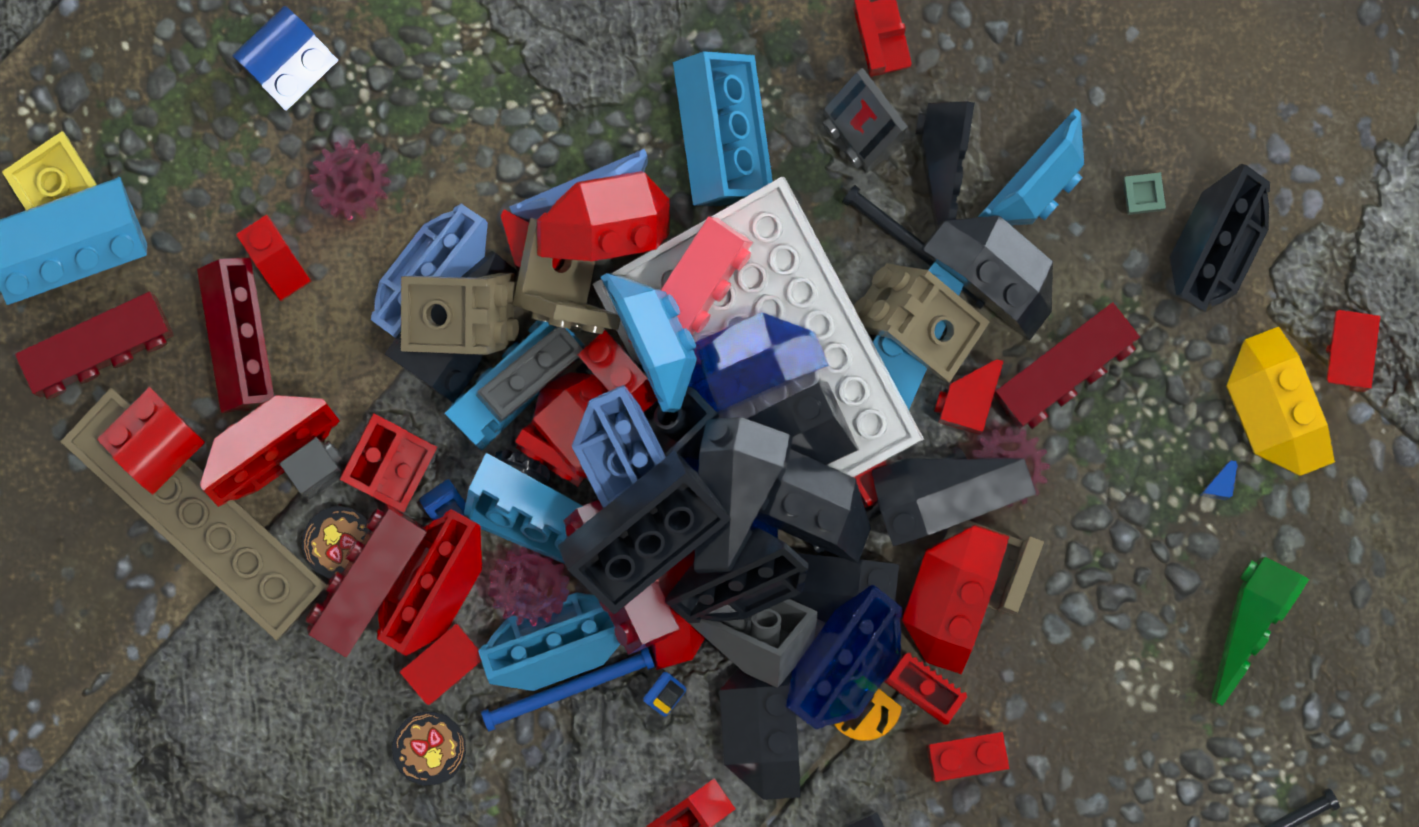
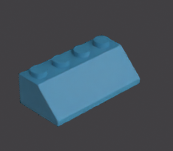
M703 51L673 62L693 205L723 206L734 204L773 182L755 55Z
M120 177L0 219V291L6 305L147 255V241Z

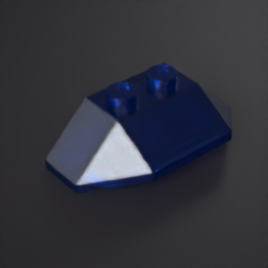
M761 312L695 342L696 348L693 351L697 361L688 386L695 389L720 415L828 367L829 363L815 331Z
M871 585L836 609L793 669L786 707L814 729L858 718L901 657L900 617H902V607L878 587Z

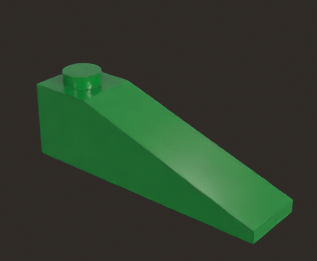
M1267 557L1259 558L1257 562L1251 560L1239 577L1244 582L1238 591L1210 703L1216 707L1224 705L1249 669L1251 662L1248 659L1251 654L1256 656L1269 641L1271 631L1268 628L1270 624L1275 625L1279 620L1283 621L1310 579Z

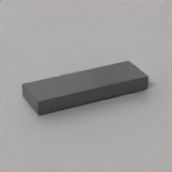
M556 327L478 390L476 396L501 423L580 358L578 354L583 348L565 328Z

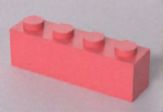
M708 216L661 289L667 295H672L680 309V315L677 317L682 328H687L691 335L695 331L699 333L703 330L711 317V314L708 313L715 300L720 302L725 297L731 287V283L728 280L736 269L740 271L746 265L751 256L749 248L753 242L716 217Z

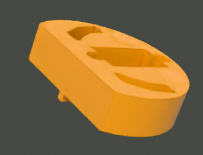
M850 668L839 675L828 693L827 708L831 721L841 733L855 740L871 741L885 736L895 727L901 715L902 707L854 668ZM855 682L858 685V688L846 690L838 697L832 694L841 685ZM869 693H873L874 697L871 702L875 704L855 730L849 728L844 732L842 726L845 723L841 720L861 694L866 697ZM884 706L889 710L888 723L881 734L877 728L881 722V708Z

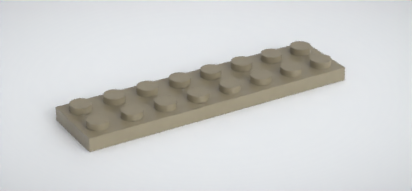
M110 388L61 440V443L276 641H279L325 591L327 584L235 500H229L225 505L218 507L200 487L204 471L192 460L188 459L153 495L135 481L97 440L131 406L113 388Z

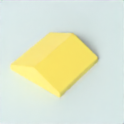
M63 131L2 171L25 210L97 185Z

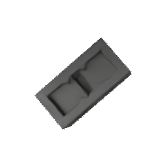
M315 438L279 464L300 494L308 499H312L339 480L343 472L341 466L346 461L330 441L324 444L318 438Z

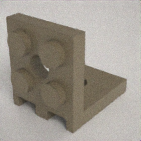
M530 218L513 305L531 311L532 319L549 322V325L571 329V326L580 327L581 330L597 334H603L604 328L618 330L621 320L618 314L586 304L595 261L565 259L563 267L555 271L552 266L553 258H544L537 255V219Z
M888 263L875 273L872 285L865 296L854 304V308L868 334L891 338L945 382L952 380L990 323L929 270ZM943 320L946 323L947 332L941 340H938L935 337L934 330L937 323Z
M500 272L479 278L402 276L401 351L487 355L509 348L517 340L519 334L518 320L514 319L513 300L517 282H514V273ZM436 304L443 306L447 312V320L443 325L436 324L431 318V310Z
M967 520L949 527L943 541L972 525L995 532L998 531ZM1009 536L997 581L987 608L1008 616L1018 613L1044 541L1031 536L1024 541Z

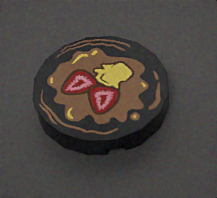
M333 506L321 510L310 519L303 532L302 549L306 561L315 572L331 579L336 571L339 573L343 572L349 562L345 559L349 549L356 540L362 542L369 529L365 528L368 521L367 518L350 507Z
M434 711L419 712L407 718L396 730L392 742L393 760L399 772L409 781L423 786L439 785L453 778L461 769L466 755V738L460 726L449 716Z

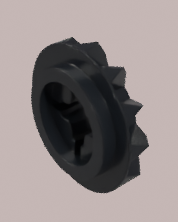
M502 450L495 454V458L542 484L548 483L551 476L550 470L547 466L541 464L540 461L534 460L518 451Z

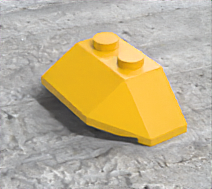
M1278 326L1245 339L1226 387L1254 455L1289 470L1298 476L1335 463L1328 424L1300 356Z

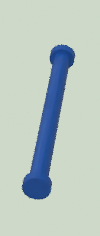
M646 647L637 655L493 711H489V709L482 710L481 714L486 728L490 732L496 729L495 725L644 667H647L648 670L652 669L655 665L648 647Z

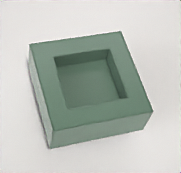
M1161 172L1126 176L1123 178L1127 215L1164 211L1166 209Z

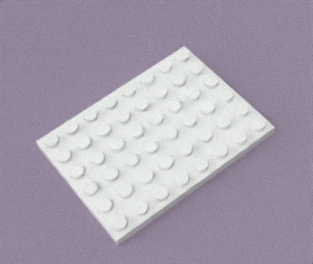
M778 178L711 216L720 219L753 242L749 248L751 256L748 262L740 271L736 269L728 280L731 283L729 291L720 302L715 300L708 311L711 317L703 330L699 333L695 331L692 335L696 344V348L693 351L697 361L688 386L695 389L720 415L719 419L734 417L747 419L817 383L828 382L859 450L827 466L855 477L924 440L786 178ZM706 220L660 245L657 250L646 253L611 274L661 290ZM602 279L593 283L605 309L618 314ZM620 320L617 332L631 358L641 364L633 345L628 342V334ZM699 460L692 466L698 475ZM754 519L750 529L761 528L767 524Z

